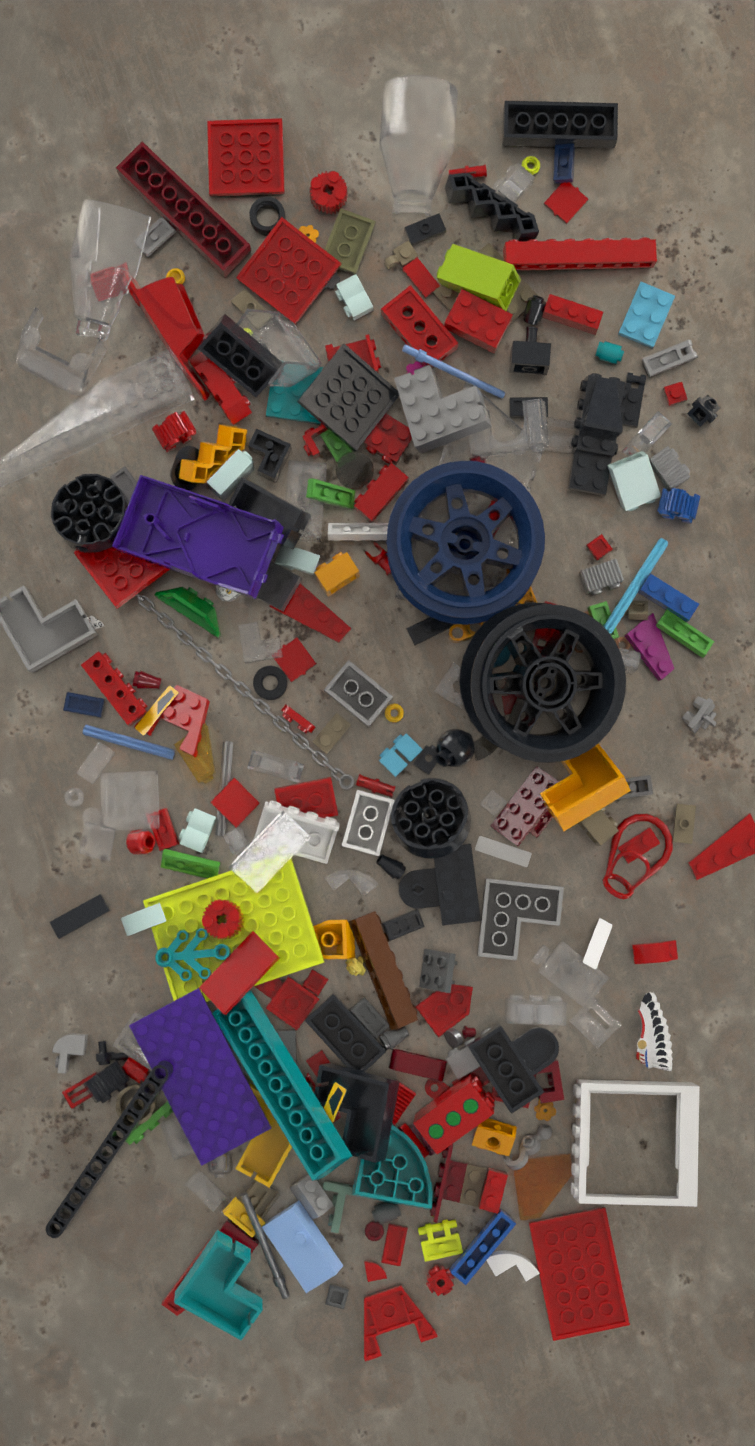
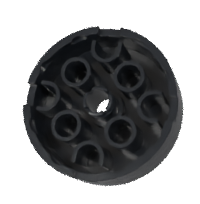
M437 778L420 780L421 782L412 786L408 785L395 799L391 811L392 826L400 844L411 854L428 859L444 857L457 850L466 840L471 828L470 810L464 795L454 784Z

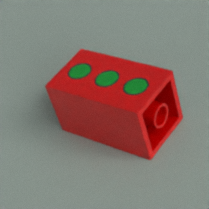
M472 1073L468 1074L415 1114L413 1124L437 1155L494 1114V1096L489 1091L486 1092L482 1087L484 1084L481 1079Z

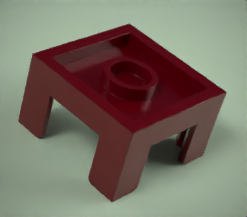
M555 1059L552 1064L537 1073L550 1072V1074H547L549 1086H552L544 1088V1093L538 1096L541 1104L564 1100L559 1062Z

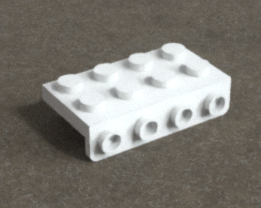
M265 801L253 843L283 852L289 851L290 854L327 864L337 831L339 830L337 820L331 817H326L325 819L318 817V814L314 812H300V809L293 806L286 808L276 801Z

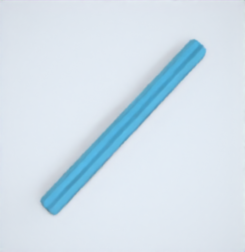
M660 538L606 621L603 627L610 634L616 628L668 546L667 540Z

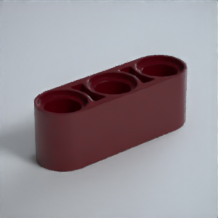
M393 1049L388 1068L443 1081L447 1061Z

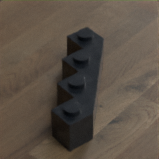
M469 173L449 174L445 185L449 203L467 202L471 218L490 216L494 232L512 230L514 239L519 240V242H526L527 240L537 238L539 229L534 214L529 211L526 213L518 208V204L507 197L502 198L496 194V190L484 183L480 184L475 181Z

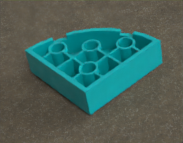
M392 1125L386 1160L375 1163L361 1159L358 1156L352 1196L426 1210L432 1209L433 1190L426 1161L418 1147L404 1132H401Z

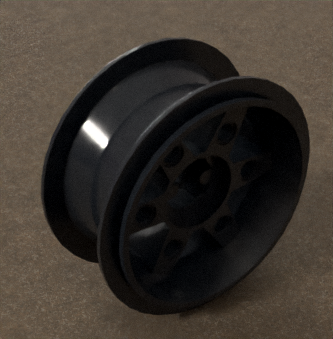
M532 602L518 604L500 611L488 619L475 632L462 658L459 686L463 706L470 721L489 742L525 760L553 763L580 756L596 746L610 732L623 706L626 692V673L622 655L616 642L597 620L575 608ZM541 628L554 629V633L541 653L525 633ZM522 643L524 646V649L521 653H519V648L517 646V644ZM561 643L560 651L556 652L558 644ZM576 643L584 651L591 670H573L568 663ZM507 645L516 666L513 671L492 674L497 657ZM541 669V673L534 677L535 673ZM576 675L581 676V681L579 684H577ZM555 676H557V685L555 690L552 692L551 695L545 697L546 693L554 688V678ZM546 677L548 679L547 686L542 688L540 685V681L542 678ZM504 678L506 683L502 688H499L498 680ZM591 690L585 707L576 716L570 704L577 691ZM492 693L515 694L517 697L507 721L499 712ZM560 709L563 710V716L561 718H559V715L556 712ZM543 711L547 713L558 728L557 731L546 734L529 733ZM525 712V718L521 720V714Z

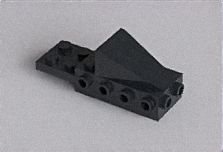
M592 373L582 380L580 384V391L582 392L581 398H579L577 403V410L579 411L578 417L575 418L574 428H576L575 435H573L571 441L573 458L568 489L605 496L610 474L607 465L611 464L612 457L617 454L618 444L616 439L623 432L621 418L624 413V407L622 406V401L626 398L627 388H625V382L620 381V378L609 377L608 379L603 378L600 374Z

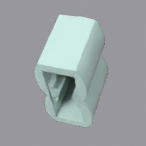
M356 274L336 284L337 290L335 294L339 301L343 300L346 306L343 309L348 318L352 317L355 321L374 311L373 305Z
M194 809L193 812L190 811L186 818V822H188L186 830L182 829L178 838L181 840L180 844L203 853L217 817L198 809Z

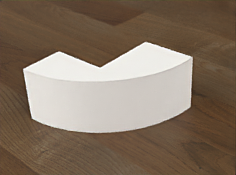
M495 1251L486 1260L495 1276H498L514 1265H517L525 1281L540 1274L531 1260L514 1251Z

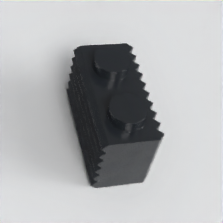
M114 1061L83 1083L95 1103L101 1101L103 1104L112 1098V1092L115 1090L120 1092L128 1086L126 1082L130 1078L119 1062Z

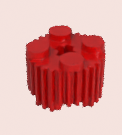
M325 171V173L321 172V175L318 174V177L315 176L312 179L310 199L313 207L318 209L319 212L330 213V215L332 213L336 214V212L339 213L340 208L342 209L345 206L348 198L347 185L342 176L335 171H329V173Z
M182 411L180 415L178 412L168 415L165 418L166 420L162 422V425L156 424L152 428L156 438L167 453L176 449V445L181 442L183 445L193 440L192 436L196 434V429L185 411Z
M221 899L211 902L212 905L208 904V908H205L206 911L203 912L205 915L202 916V925L207 930V933L218 939H230L235 937V934L238 935V931H241L240 928H243L242 923H244L242 921L244 919L242 917L243 913H241L242 910L239 909L240 906H237L232 901ZM226 915V923H220V917Z

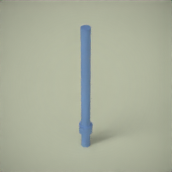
M406 344L402 349L403 352L415 357V360L421 363L424 361L501 399L505 395L504 391L427 355V352L421 349L416 350Z

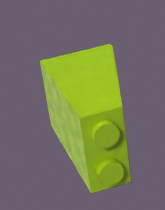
M452 244L451 248L447 250L445 261L437 271V279L442 286L458 293L463 289L507 311L521 281L513 264Z

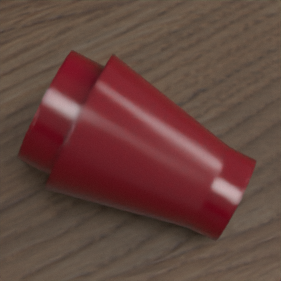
M141 670L140 672L135 671L132 686L137 687V689H159L161 678Z

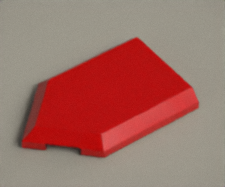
M452 984L450 993L435 991L415 1006L438 1038L469 1015L473 987Z

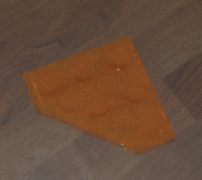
M570 1153L528 1158L524 1167L519 1170H513L520 1220L540 1218L572 1176Z

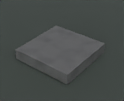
M270 562L266 575H268L266 583H262L257 598L284 612L302 578Z

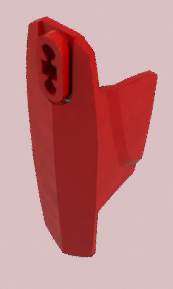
M127 270L124 271V276L121 280L137 305L141 306L147 319L201 398L206 401L210 396V392L188 363V360L196 352L201 339L205 335L184 285H177L175 279L170 276L141 288L133 275Z

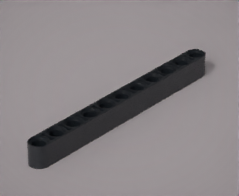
M159 1062L144 1080L46 1225V1233L49 1237H60L76 1217L173 1074V1065L170 1062ZM159 1068H163L166 1071V1075L160 1074ZM148 1083L155 1086V1091L149 1089ZM138 1099L144 1102V1107L138 1104ZM127 1115H131L134 1122H130ZM117 1131L122 1132L123 1138L117 1135ZM106 1146H109L113 1153H109L106 1150ZM96 1162L102 1165V1169L96 1166ZM85 1177L89 1178L92 1184L87 1183ZM75 1193H78L81 1199H77ZM64 1208H67L70 1211L71 1215H68L65 1212ZM54 1224H57L60 1227V1230L56 1229L54 1227Z

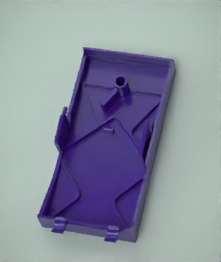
M140 475L112 546L121 552L256 599L262 583H266L268 577L266 572L277 544L281 543L284 537L282 534L284 527L275 519L271 520L249 513L227 503Z

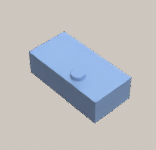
M299 1200L269 1219L263 1225L262 1229L306 1293L335 1276L343 1267V1264Z

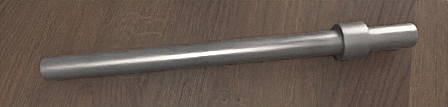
M244 1192L240 1197L272 1272L274 1285L278 1287L282 1299H287L290 1295L285 1285L284 1275L279 1271L248 1193Z

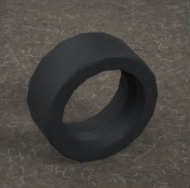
M261 197L251 205L249 211L250 222L254 230L259 234L268 235L277 222L272 226L261 225L256 218L258 210L264 206L274 207L279 216L277 222L281 217L285 219V210L281 202L276 198Z

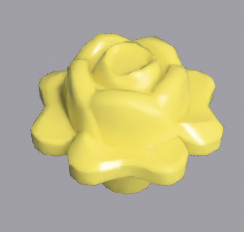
M361 956L357 959H346V969L351 975H364L366 969L363 967L364 960Z

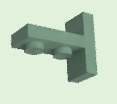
M325 1179L323 1190L338 1193V1195L333 1196L332 1204L335 1207L334 1215L330 1214L328 1226H331V1232L339 1233L346 1194L352 1195L353 1185Z

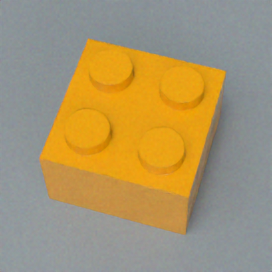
M347 552L336 554L332 557L333 561L328 564L326 562L322 563L316 568L317 571L314 572L315 578L327 597L360 577L358 568Z

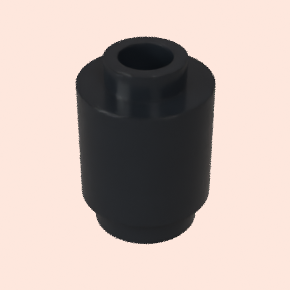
M533 295V298H528L523 314L524 322L538 325L546 306L543 297Z

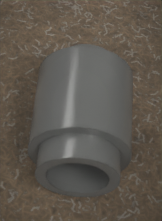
M389 1202L375 1205V1210L372 1211L374 1221H379L380 1225L402 1216L399 1205Z

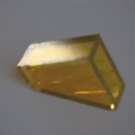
M205 723L202 725L201 741L198 742L196 758L179 749L185 737L173 744L200 784L202 782L204 784L209 783L214 779L213 775L216 774L210 728Z

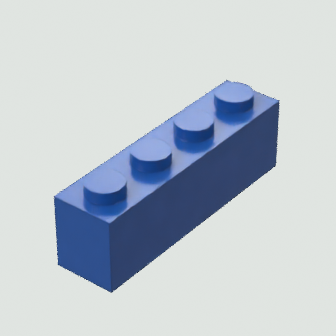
M500 1208L498 1214L495 1213L450 1267V1272L464 1285H467L516 1225L515 1220Z

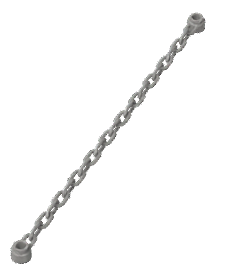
M136 595L138 603L147 611L155 612L157 620L166 628L174 629L177 632V638L185 645L193 646L196 649V655L206 663L211 662L219 676L224 680L230 679L234 683V688L243 697L249 696L254 701L256 709L262 714H269L273 718L274 725L283 732L288 731L293 736L294 743L302 749L307 748L312 753L313 760L320 766H327L331 770L332 776L339 782L341 788L349 790L354 786V778L351 775L345 774L339 768L330 766L328 758L323 753L311 749L309 741L300 733H293L285 719L281 716H274L270 712V706L260 698L255 699L251 695V690L241 681L236 682L231 677L232 674L229 669L223 664L217 665L212 660L210 652L204 647H197L193 643L192 636L185 630H178L174 626V621L166 613H159L154 608V603L147 596ZM143 598H145L151 605L147 607L141 601H144ZM162 615L170 621L168 625L160 619L163 618ZM181 632H183L190 640L187 639L186 642L179 635H182ZM201 649H202L207 655H209V657L207 656L206 659H205L203 656H201V655L199 654V653L202 652ZM221 667L228 672L226 677L218 671L221 670ZM240 684L248 690L245 691V694L237 688L240 687ZM261 702L267 709L265 708L263 711L257 704L259 705ZM280 719L287 726H284L283 729L276 721L279 722ZM298 736L306 742L303 743L304 746L296 740ZM318 754L325 759L322 761L323 763L316 758ZM337 771L342 774L340 779L335 775ZM344 779H349L351 781L350 785L345 786L343 784Z

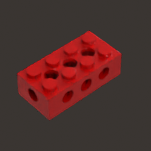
M411 285L381 308L382 317L406 345L416 350L421 349L427 352V355L439 361L445 360L458 349L456 339ZM405 312H410L412 315L410 317H406L403 314ZM421 326L424 328V330L417 331L415 330V328ZM434 341L436 344L434 346H430L427 344V342ZM424 361L421 363L424 367L430 365Z

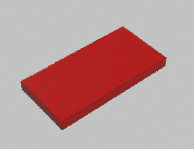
M252 931L199 988L224 1015H227L280 957Z

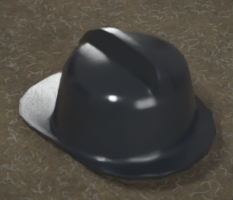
M194 446L181 448L175 456L173 466L170 469V477L173 484L188 491L194 489L197 483L180 479L179 474L182 459L198 461L199 449Z

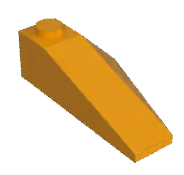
M327 920L313 926L324 959L355 958V937L348 920Z

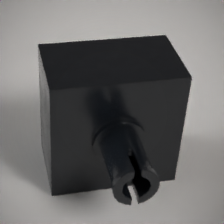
M526 327L525 341H513L510 352L509 373L547 375L550 367L551 343L537 342V327Z

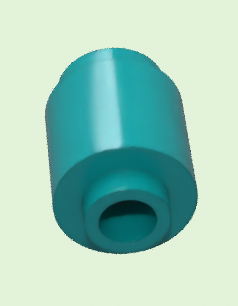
M607 341L604 343L599 342L595 356L599 357L600 360L617 364V361L621 362L624 351L621 350L622 346Z

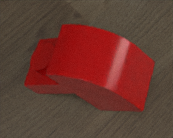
M676 940L632 945L634 964L660 963L678 959Z

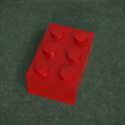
M461 289L444 322V326L448 331L495 354L512 321L513 314Z

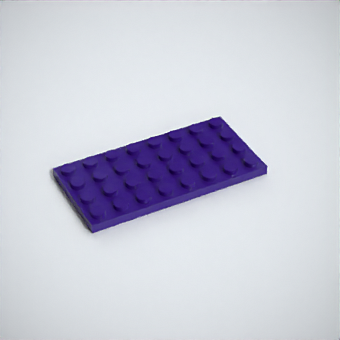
M200 988L129 1025L151 1069L161 1061H168L173 1065V1074L162 1090L201 1166L272 1128ZM159 1068L160 1074L166 1075V1071L163 1068Z

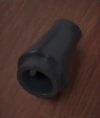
M383 854L376 861V864L392 879H400L406 870L403 862Z

